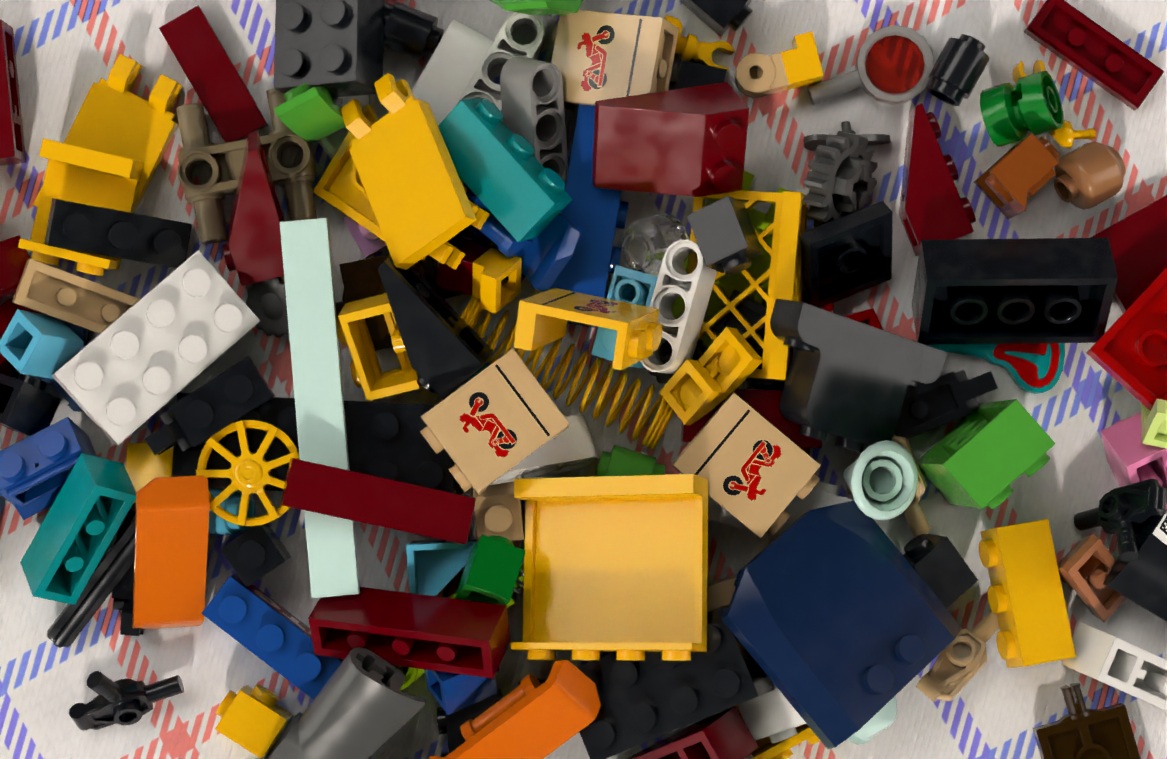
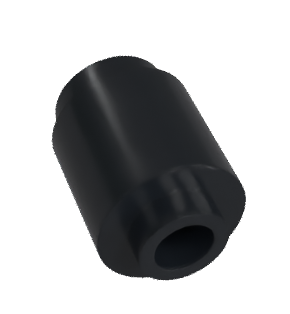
M386 2L384 4L385 47L422 61L427 53L431 55L434 53L442 39L443 29L437 27L438 17L396 2L394 5Z
M961 34L959 39L949 38L928 76L931 82L927 87V91L947 104L959 106L963 98L967 99L970 97L989 61L988 55L983 52L986 46L979 40L965 34Z

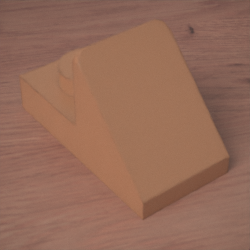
M1093 534L1080 540L1058 563L1061 581L1072 587L1091 613L1105 622L1127 598L1103 584L1116 561L1100 538Z

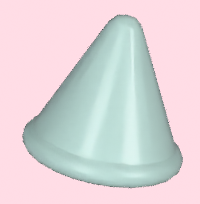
M884 440L868 446L843 472L844 480L850 488L858 508L866 516L876 520L893 519L902 514L911 504L917 491L918 470L915 460L903 445L895 441Z

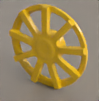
M243 420L231 423L207 440L197 464L196 476L229 478L231 480V484L215 498H213L209 490L210 510L222 519L240 526H258L276 520L287 512L290 507L280 506L276 509L265 491V486L269 484L284 489L285 481L271 476L270 471L289 463L291 458L300 460L299 451L290 437L272 424L257 420ZM246 428L267 431L256 453H252L249 449ZM237 431L241 455L235 456L220 444L219 441L228 434ZM275 437L279 438L286 445L290 453L274 460L266 461L264 456ZM213 449L230 462L231 467L229 469H206ZM237 490L242 493L238 516L220 506L224 500ZM256 493L268 512L267 515L247 518L251 494Z

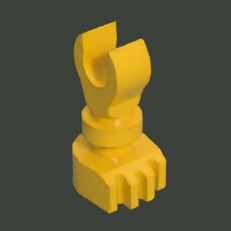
M668 15L664 17L668 22L679 28L675 53L680 54L681 60L690 62L692 58L702 65L729 70L712 61V52L719 50L732 55L735 50L731 44L725 41L698 42V36L689 33L687 37L681 36L682 22Z

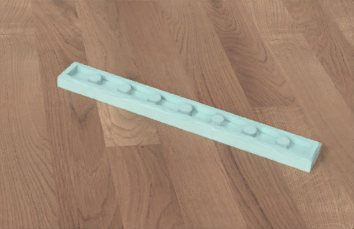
M319 218L280 222L299 457L303 461L350 471L328 219ZM304 510L311 598L360 594L354 521Z

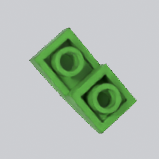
M309 83L302 84L286 92L283 95L286 102L273 108L277 117L291 131L311 143H316L345 127L340 108L343 105L334 104L327 88L315 86L311 88Z

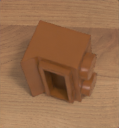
M1031 133L1006 152L974 183L1009 220L1025 211L1027 199L1033 196L1057 174L1053 168L1059 163L1057 159L1060 158V155L1044 137L1037 139Z

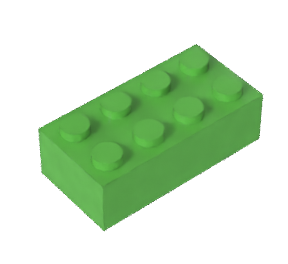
M1017 399L981 403L978 409L973 410L970 415L966 416L917 460L922 474L950 505L977 509L989 506L990 509H994L1013 493L1014 490L1010 484L1024 473L1027 477H1030L1050 460L1046 452L1056 443Z

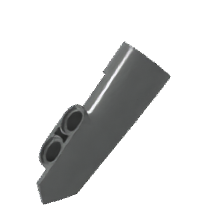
M353 648L303 714L299 712L264 759H368L425 706L427 700L400 691L405 680V674L366 648Z

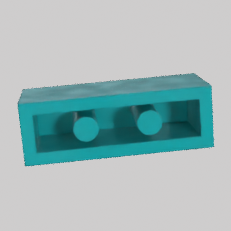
M482 98L461 100L438 125L459 177L517 242L536 238L573 200L564 190V181L552 169L544 168L533 156L534 149L531 144L521 135L511 132L501 121L503 119L501 111L492 102Z
M85 453L80 454L20 562L34 597L75 605L136 499V491L123 463Z

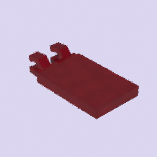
M1167 195L1090 237L1109 238L1118 277L1113 297L1122 313L1167 267Z

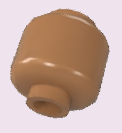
M1095 141L1085 143L1062 156L1056 165L1055 172L1057 174L1054 180V187L1058 196L1064 202H1070L1080 209L1093 208L1116 195L1122 188L1126 170L1122 157L1113 147L1105 146Z

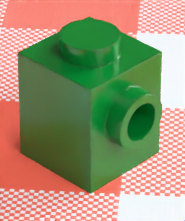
M482 534L470 551L455 599L507 605L511 600L526 550L515 547L507 538L496 535L488 537Z

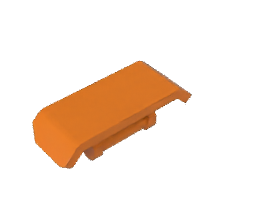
M205 476L156 477L136 492L132 628L201 626L204 622V615L201 613L205 609L210 510L208 479Z
M557 660L554 662L550 674L544 683L541 684L533 674H528L520 680L519 686L474 720L469 719L460 726L462 736L465 739L463 744L445 757L429 756L428 759H544L595 720L601 707L596 684L570 661Z

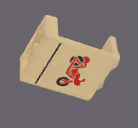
M578 10V13L560 15L559 21L552 30L554 50L551 63L556 65L561 72L564 108L571 109L572 103L595 106V101L668 91L679 28L661 17Z
M512 348L423 414L421 418L427 427L421 430L420 433L436 454L443 449L448 453L455 463L448 470L464 492L473 487L477 494L480 495L486 490V487L550 439H555L567 430L570 424Z
M734 392L726 398L671 464L681 474H695L708 479V495L759 538L765 532L773 536L783 526L790 516L785 511V508L795 496L803 500L813 490L820 480L815 475V472L821 466Z

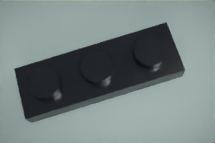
M52 198L44 244L177 268L186 260L192 224Z

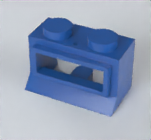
M67 417L0 451V495L15 506L23 520L52 506L81 453L97 456L89 436Z

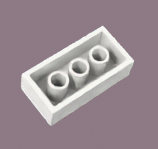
M198 250L51 376L114 445H119L259 323L260 320Z

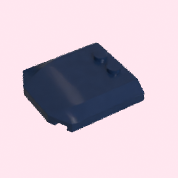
M855 501L812 509L800 516L739 570L734 582L736 587L729 607L724 610L721 618L827 749L837 747L860 730L956 638L962 628L874 519L866 516L858 508Z

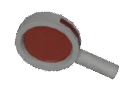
M899 25L882 27L869 35L858 50L855 63L856 70L807 88L810 100L815 105L862 87L866 94L878 102L890 105L907 103L920 95L931 81L928 76L935 65L933 52L926 39L912 28Z

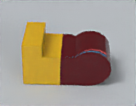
M451 238L447 242L465 253L457 269L455 270L436 260V283L440 287L450 291H463L464 294L480 299V308L496 314L521 293V257L514 256L513 258H508L502 252L492 247L468 239ZM508 276V281H503Z

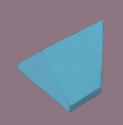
M477 539L467 540L466 545L445 540L412 541L406 544L409 593L436 596L466 565L470 551L477 542Z

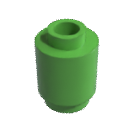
M614 445L611 453L602 451L595 477L664 475L666 465L656 463V457Z

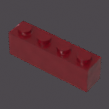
M360 587V594L320 598L308 618L315 655L345 659L353 648L361 647L374 652L390 664L396 666L493 679L511 642L507 605Z

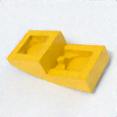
M725 327L698 360L686 359L659 393L685 425H691L736 390L763 360L736 328Z

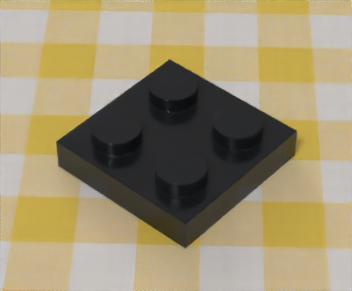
M884 201L801 233L802 301L804 303L821 308L892 279L893 212Z

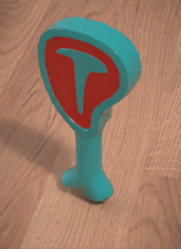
M1064 343L927 345L947 353L981 358L992 365L1000 366L1007 371L1019 388L1033 394L1044 393L1055 386L1063 371L1065 358Z

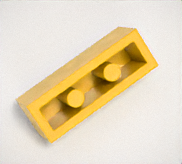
M1043 519L981 531L982 540L979 542V556L983 566L988 568L991 583L987 593L988 602L992 612L997 614L1000 632H998L996 639L997 648L1002 659L1006 660L1007 668L1025 667L1076 657L1049 520Z

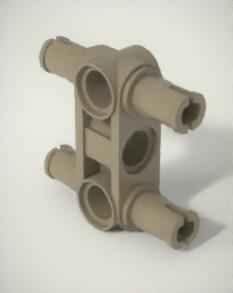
M274 88L267 90L273 131L269 132V135L260 136V140L274 186L284 188L290 221L317 219L311 183L315 182L317 175L315 155L311 148V143L296 135L277 117L273 108L286 102L283 97L285 93ZM193 103L179 106L176 108L183 148L179 149L178 177L183 184L185 199L190 205H194L201 244L226 241L228 238L221 200L225 199L227 195L236 194L247 139L217 145L210 143L203 105L201 103ZM291 146L301 147L303 150L302 162L294 168L283 167L281 163L283 151ZM201 163L211 164V179L206 184L194 185L192 181L193 169Z

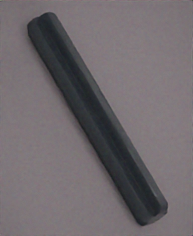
M136 514L101 559L76 604H67L48 629L47 637L53 641L55 646L59 648L71 646L134 563Z

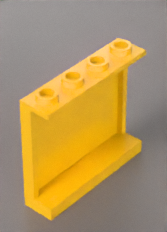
M695 474L514 479V498L525 500L524 550L526 552L524 555L522 642H511L512 650L528 651L527 660H556V651H572L571 660L599 661L600 651H616V660L645 661V652H662V660L691 661V652H707L708 479Z

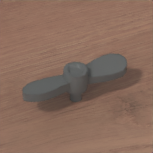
M849 121L841 123L842 132L856 134L855 131L851 130ZM814 134L804 137V148L814 151L818 145L826 146L827 134ZM859 135L868 139L867 145L891 143L890 135Z

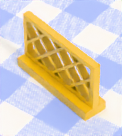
M740 190L694 197L692 213L705 207V199L720 200L726 196H730L738 201H747L744 204L747 212L758 202L775 203L774 222L760 234L754 228L759 243L771 256L770 268L757 280L747 269L741 271L751 285L733 301H730L716 284L725 275V272L717 271L712 289L725 303L726 307L707 323L703 320L698 340L707 333L714 341L718 336L711 328L731 311L747 330L742 336L746 340L752 336L763 349L762 369H755L748 378L786 381L793 356V348L783 345L784 341L778 339L773 334L770 319L776 299L800 302L802 285L801 233L806 232V215L808 213V204L803 203L806 195L802 192L791 191L777 193ZM691 228L690 240L697 242ZM773 233L771 248L765 239ZM695 251L689 254L687 274L692 273L698 265V257ZM769 279L767 294L761 285ZM757 290L767 302L766 315L751 326L736 307ZM765 325L763 340L757 331Z

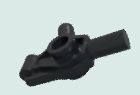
M1148 479L1115 488L1099 500L1098 508L1077 513L1074 516V524L1080 531L1101 526L1105 533L1110 535L1116 533L1120 560H1136L1139 555L1135 529L1152 515L1166 514L1167 489L1161 487L1157 479Z
M95 671L89 675L87 686L99 695L87 704H74L69 710V715L80 730H88L90 728L98 730L116 723L131 725L138 722L143 715L151 711L154 702L184 693V686L179 675L145 685L143 681L120 679L113 682L101 672Z

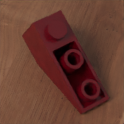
M922 103L916 105L909 112L899 216L915 256L919 255L921 240L961 239L974 232L971 224L976 222L967 197L960 198L954 181L958 180L959 177L954 161L949 154L943 156L937 139L941 137V130L937 119L932 112L926 113Z

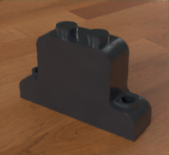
M776 299L770 319L773 334L778 339L784 341L783 345L793 348V356L779 403L782 417L788 422L800 425L799 435L826 442L827 435L829 434L837 437L835 446L862 453L864 444L872 445L875 442L892 440L907 387L918 388L919 383L929 384L935 382L943 371L947 352L804 302Z

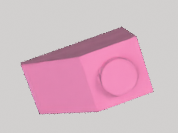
M1141 412L1125 420H1120L1101 431L1107 461L1120 487L1148 479H1157L1160 486L1167 489V449L1142 444Z

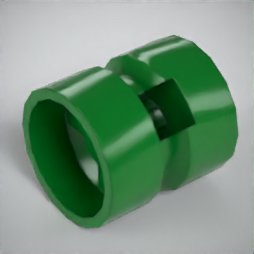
M1047 71L1019 78L1016 87H1013L1010 83H1003L982 90L980 94L983 121L991 140L997 147L1026 138L1028 131L1034 135H1041L1063 127L1064 114L1061 99L1056 85Z

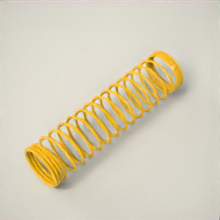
M472 297L461 315V318L473 330L484 310L480 308V299ZM509 310L504 312L486 341L488 346L492 342L490 348L493 352L509 316ZM489 311L475 331L481 339H483L493 315ZM517 320L494 357L492 358V352L486 362L494 363L505 347L504 354L510 351L515 340ZM562 338L556 340L534 374V377L537 379L548 362L540 383L545 391L548 389L563 366L552 395L553 399L556 400L576 373L566 399L568 407L573 404L590 378L580 403L579 412L581 414L586 411L604 383L592 414L593 420H596L619 387L605 422L606 427L613 423L633 392L619 426V434L626 430L646 399L632 434L633 441L639 437L660 404L642 441L643 446L646 445L651 450L655 449L674 411L660 395L644 419L654 393V384L645 390L630 414L641 385V378H637L615 410L626 384L628 371L620 375L602 403L615 370L612 369V364L605 371L588 398L602 362L600 357L595 360L574 393L589 353L587 350L582 353L560 388L573 356L575 344L570 345L546 382L562 343ZM544 346L533 350L524 363L528 366L534 357L530 367L532 374ZM516 348L515 352L517 354L520 352L519 357L523 360L526 350Z

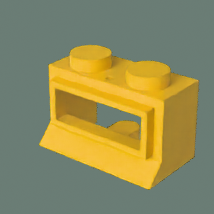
M384 293L345 303L337 318L338 338L342 345H348L353 359L350 363L352 379L357 388H363L366 400L371 401L420 389L422 384L418 380L417 372L411 367L387 294ZM381 314L384 315L391 336L392 346L401 368L382 372L365 322V318Z

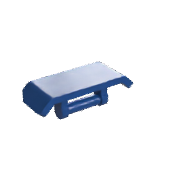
M464 183L463 186L468 188L466 191L468 200L490 213L481 230L473 225H469L467 229L486 245L499 250L508 258H513L514 256L521 257V273L530 280L533 287L541 292L549 290L575 251L581 234L576 226L559 213L536 238L517 242Z

